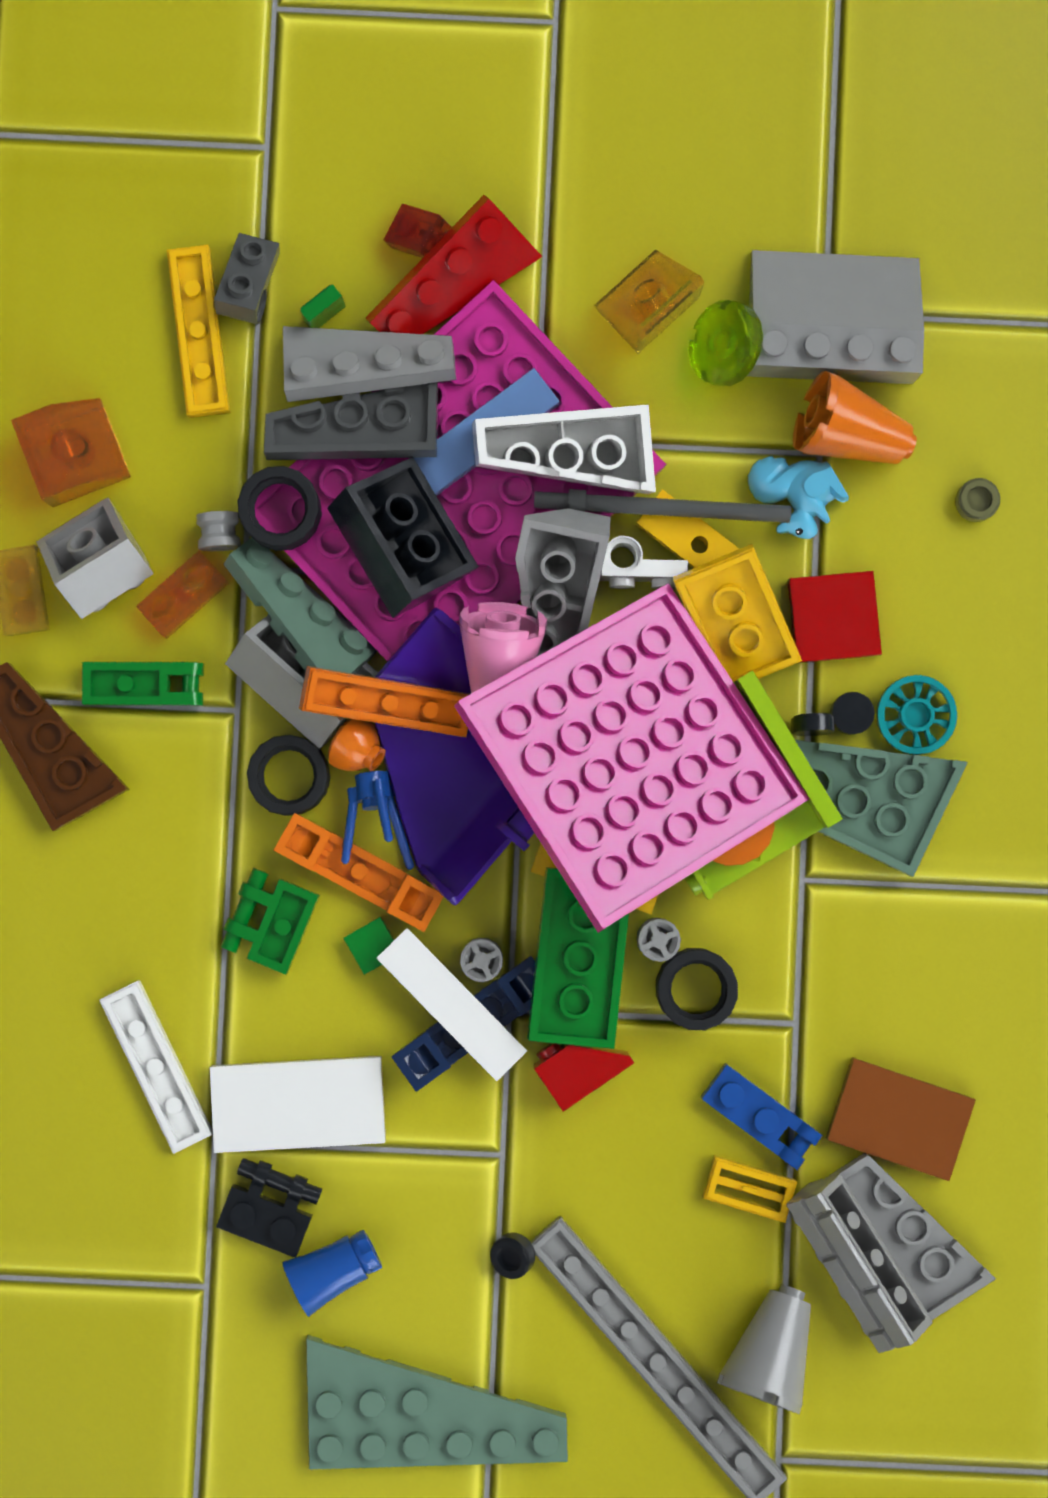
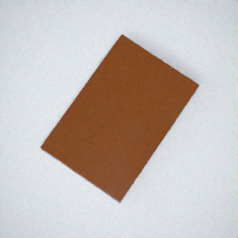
M852 1057L825 1138L855 1150L950 1181L976 1099Z

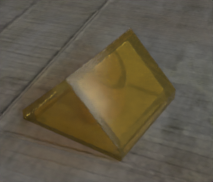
M655 249L594 306L639 354L699 299L705 282L700 275Z

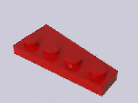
M483 195L367 315L366 319L379 332L424 334L460 311L493 280L500 285L543 256L487 196Z

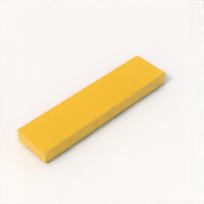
M209 245L168 249L167 257L186 414L189 418L231 413L219 314H216L214 307L216 289L211 249Z

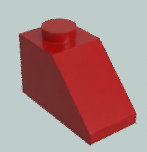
M550 1043L536 1054L539 1061L534 1063V1070L564 1112L633 1065L634 1061L627 1051Z

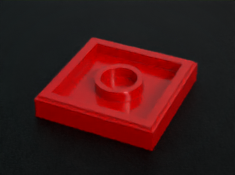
M874 571L788 579L793 640L802 659L799 663L882 655Z

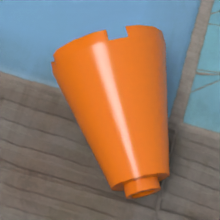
M822 371L814 379L803 399L810 402L806 414L798 413L795 421L793 447L807 455L899 464L903 458L908 459L911 456L917 441L916 435L913 434V426L838 374Z

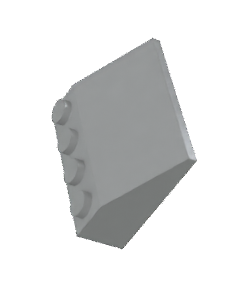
M752 250L746 376L815 379L822 371L836 373L847 381L913 384L923 373L924 319L919 258Z

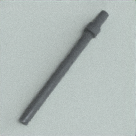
M569 489V493L535 491L534 508L561 510L570 508L584 512L790 523L791 506L592 495L586 494V490Z

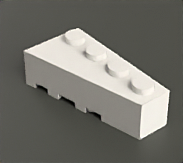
M649 405L475 419L472 423L476 467L647 495L656 492Z

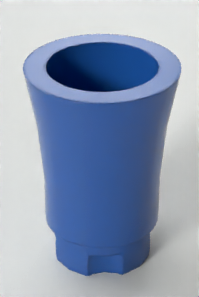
M364 1230L357 1232L350 1238L346 1235L313 1252L282 1262L293 1292L308 1317L341 1293L368 1279L367 1274L382 1268L374 1246Z

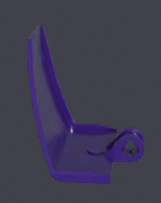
M434 608L375 677L471 694L460 626L441 609ZM374 723L379 736L380 747L386 750L384 757L386 769L417 870L443 897L456 906L511 841L525 851L530 846L527 841L532 837L534 831L469 729L466 737Z

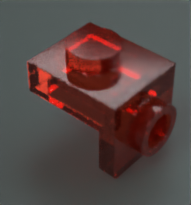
M402 203L383 240L393 249L423 258L452 227L439 214Z

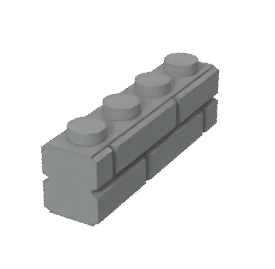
M837 1173L826 1177L824 1180L820 1179L806 1185L787 1203V1207L792 1213L795 1223L800 1226L815 1250L818 1260L823 1263L837 1285L840 1295L847 1301L857 1317L863 1332L870 1338L878 1353L893 1350L895 1347L901 1348L912 1345L933 1323L932 1319L842 1175Z

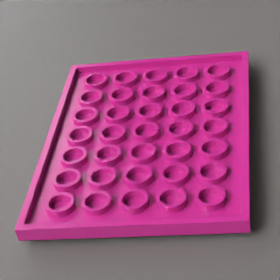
M494 280L434 334L452 336L456 367V380L438 382L437 439L533 368L536 369L560 401V405L549 413L613 408ZM653 451L654 475L656 476L665 468L666 463ZM409 458L296 460L289 468L301 472L311 481L321 500L322 517L317 531L305 544L295 549L284 551L388 662L434 608L441 609L460 626L459 619L463 608L468 607L469 613L478 611L479 603L505 602L518 604L521 601L519 575L515 557L524 515L554 511L553 509L534 508L535 491L569 493V489L586 490V494L634 497L637 493L475 467L437 495V498L479 567L426 602L392 618L327 507L346 487ZM273 484L260 493L255 503V516L259 524L267 531L276 534L287 533L295 529L301 523L305 513V502L301 494L294 487L286 484ZM589 512L608 517H612L615 514L606 512Z

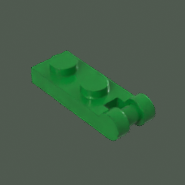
M82 662V705L203 706V693L199 692V677L204 676V663ZM170 676H182V692H170Z

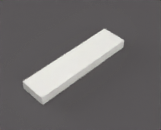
M408 928L377 957L379 962L496 1081L527 1052Z
M138 980L100 999L99 1001L172 1153L174 1154L211 1136L213 1130L141 981Z

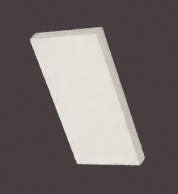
M381 1056L210 1066L214 1153L380 1144L386 1142Z

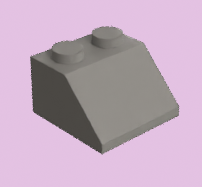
M108 497L36 541L54 585L81 619L92 612L102 610L111 600L127 590L137 588L145 579L154 574L143 551Z

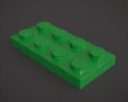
M546 867L527 1039L536 1042L615 1049L629 914L598 933L558 869Z

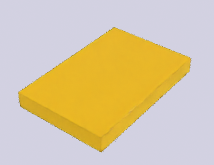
M753 544L673 577V582L685 609L733 682L752 670L756 677L760 679L802 661Z

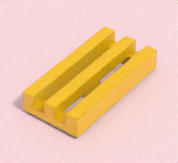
M714 1155L712 1168L709 1171L708 1182L702 1197L703 1199L786 1223L789 1213L787 1203L794 1196L797 1181L793 1178ZM721 1168L785 1187V1192L783 1194L720 1175ZM716 1185H723L781 1203L780 1209L777 1210L715 1191Z

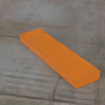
M307 666L299 709L306 712L466 737L468 727L454 706L459 700L470 695V693Z

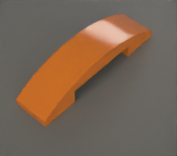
M294 812L274 851L310 871L313 870L381 907L389 914L425 932L443 899V896L436 889L354 843L352 844L349 863L343 864L341 857L344 838Z

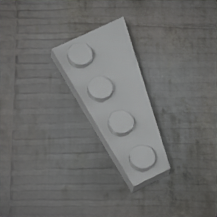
M283 326L284 392L288 402L456 380L452 336Z
M863 1153L829 1175L832 1176L837 1173L842 1175L932 1320L996 1279L867 1153Z

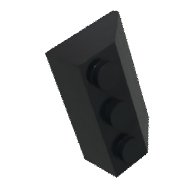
M413 457L346 487L327 507L392 618L426 602L479 567Z

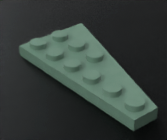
M795 739L843 820L833 826L823 828L818 832L901 873L914 877L968 762Z
M311 1335L307 1336L309 1470L568 1462L566 1413L520 1399H509L490 1393L488 1389L478 1386L470 1387L451 1381V1378L389 1359L385 1361L362 1354L357 1349L347 1346L342 1348L323 1342V1339Z

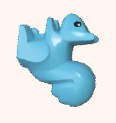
M768 456L754 463L748 474L749 489L756 500L764 504H774L787 498L794 509V512L791 514L790 523H780L777 526L776 531L778 534L790 533L801 539H812L818 532L814 517L817 516L823 522L829 523L830 518L825 506L834 499L842 503L849 500V495L827 461L821 463L803 460L788 466L785 458Z

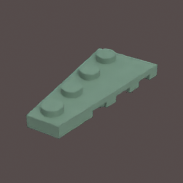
M253 538L231 552L224 562V566L255 606H263L271 618L269 625L279 637L285 635L297 650L294 657L304 670H306L307 666L355 674L377 652L347 619L271 552L269 548L261 546Z

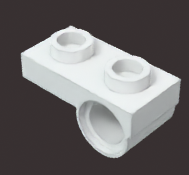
M618 536L608 543L600 581H609V587L617 589L635 588V582H652L653 589H658L669 583L672 589H676L673 577L688 570V560L643 559L642 548L634 538ZM616 548H627L634 556V563L627 568L617 567L611 560V552Z

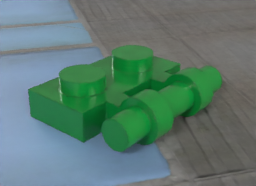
M253 868L247 883L242 882L238 892L241 898L233 918H227L223 928L227 932L221 947L236 953L242 938L253 942L246 959L286 975L290 970L320 895L283 879H279L273 894L263 890L269 874ZM257 903L267 906L259 929L248 925Z

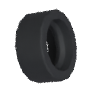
M285 466L267 467L254 473L243 485L238 498V516L245 531L261 546L275 551L292 550L305 544L317 531L322 517L321 500L311 481L301 472ZM273 484H286L294 487L301 494L305 502V513L301 523L287 533L276 534L267 531L259 524L255 516V503L258 496L265 488Z
M293 735L276 736L261 744L251 756L247 770L249 790L256 802L269 812L284 816H292L294 812L304 814L316 807L326 795L331 778L329 763L321 749L319 750L309 740ZM288 750L300 752L307 757L313 766L314 772L312 787L306 795L297 800L290 801L278 799L271 794L264 780V771L269 760L279 752Z
M687 948L677 952L675 956L662 964L656 977V997L661 1010L674 1024L688 1030H707L720 1025L732 1013L738 999V982L732 967L721 956L704 948ZM690 964H703L712 968L721 982V996L718 1003L710 1011L702 1014H690L681 1010L671 994L672 981L675 974Z

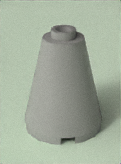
M781 1284L779 1291L769 1290L721 1370L717 1380L718 1384L800 1414L803 1402L811 1304L803 1301L806 1293Z

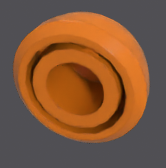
M348 719L332 739L328 750V759L331 766L340 770L358 771L367 768L370 771H374L382 763L386 750L380 747L379 736L372 722Z

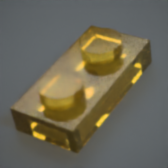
M35 545L0 550V612L5 636L50 630L38 547Z

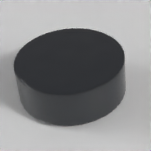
M849 692L839 696L833 702L830 709V714L834 716L835 728L847 735H855L866 731L871 726L875 715L872 702L868 697L858 692Z
M828 713L800 714L791 719L793 735L818 736L835 732L834 716Z
M511 1232L504 1234L493 1244L490 1251V1259L494 1269L501 1276L508 1279H518L524 1276L534 1265L535 1250L525 1236Z

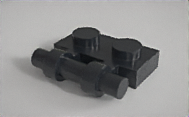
M243 1158L237 1174L252 1180L250 1188L248 1190L235 1184L232 1185L216 1227L296 1258L313 1214L297 1209L299 1202L303 1199L317 1205L323 1189L307 1183L308 1178L296 1174L294 1178L273 1170L272 1164L262 1160L258 1164ZM265 1185L287 1193L288 1196L285 1204L262 1195Z

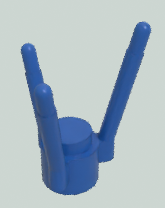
M370 771L357 774L355 776L356 787L347 789L349 804L341 862L348 864L350 861L358 803H362L363 810H378L386 842L393 840L391 819L405 866L408 870H412L414 864L394 800L388 772Z

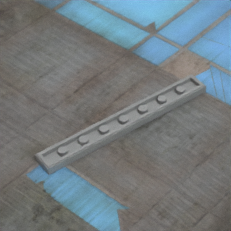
M561 1216L557 1217L530 1241L539 1260L747 1498H767L787 1480V1476Z

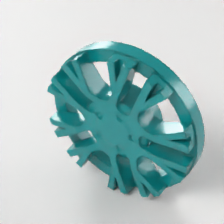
M913 675L895 681L884 691L877 705V725L880 733L893 748L907 754H926L939 749L949 740L956 727L957 707L952 694L942 683L928 676ZM913 682L914 696L912 699L905 697L900 686ZM923 683L930 685L925 699L919 698ZM939 691L947 703L934 708L930 700ZM892 693L904 702L901 707L889 699ZM885 707L893 708L898 712V717L894 721H885ZM935 712H949V720L935 719ZM900 722L904 728L892 736L888 729ZM932 724H937L946 729L938 740L930 733L929 727ZM907 731H910L914 737L912 747L899 742ZM920 731H924L928 744L926 747L921 746L918 734Z

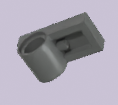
M242 233L238 234L214 298L216 314L257 325L260 323L267 300V287L280 254L279 243Z

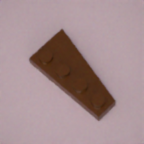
M6 662L0 665V739L52 831H58L130 790L11 663Z

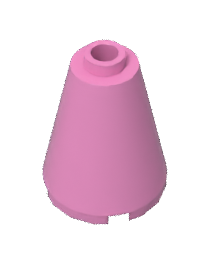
M505 602L479 603L478 611L469 613L468 607L463 608L460 613L459 624L471 693L538 656L547 627V619L544 614L537 611V618L527 615L526 606Z

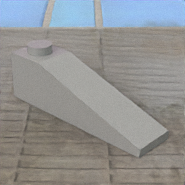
M570 508L524 515L515 560L519 575L521 605L527 607V615L537 618V611H539L547 619L546 632L538 656L588 628L609 542L611 517Z

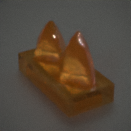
M199 550L136 607L165 639H168L222 591L229 582Z

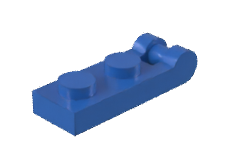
M726 1063L701 1095L702 1100L796 1170L805 1161L802 1156L810 1145L816 1146L823 1136ZM788 1126L798 1133L789 1146L779 1140Z

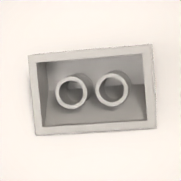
M268 614L243 635L225 665L320 750L335 736L339 728L349 718L306 712L299 709L306 670L295 659L294 656L297 650L285 635L279 637L269 625L271 618ZM366 663L355 674L375 677L378 672Z

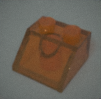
M100 398L51 404L11 420L40 497L51 507H56L131 477Z

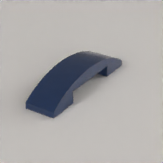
M532 956L528 957L473 995L504 1027L530 1010L535 960ZM437 1021L391 1057L417 1092L448 1070L452 1064L468 1054V1052Z

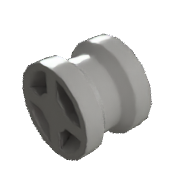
M211 511L196 515V523L201 528L202 533L201 538L198 540L199 550L228 551L235 550L241 546L240 538L236 535L235 526L239 523L238 512Z
M652 918L641 924L637 931L636 941L639 950L645 957L652 961L662 962L676 955L680 948L681 937L678 929L671 922L663 918Z
M488 938L473 939L465 946L461 953L460 964L462 971L468 978L474 981L485 982L492 980L502 968V951L496 942Z

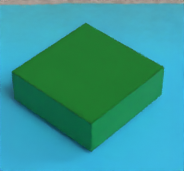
M332 284L300 308V313L309 328H320L344 309L346 305L342 295Z
M381 916L343 938L364 975L382 965L377 957L394 941Z

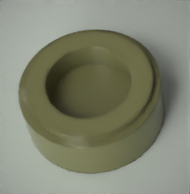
M975 478L969 480L960 487L956 494L955 505L957 511L968 521H985L993 516L999 508V490L987 479Z

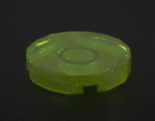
M720 300L708 306L699 316L693 328L697 331L694 341L690 340L689 342L690 364L700 379L716 386H732L742 381L753 370L760 356L763 341L761 321L752 308L738 301Z

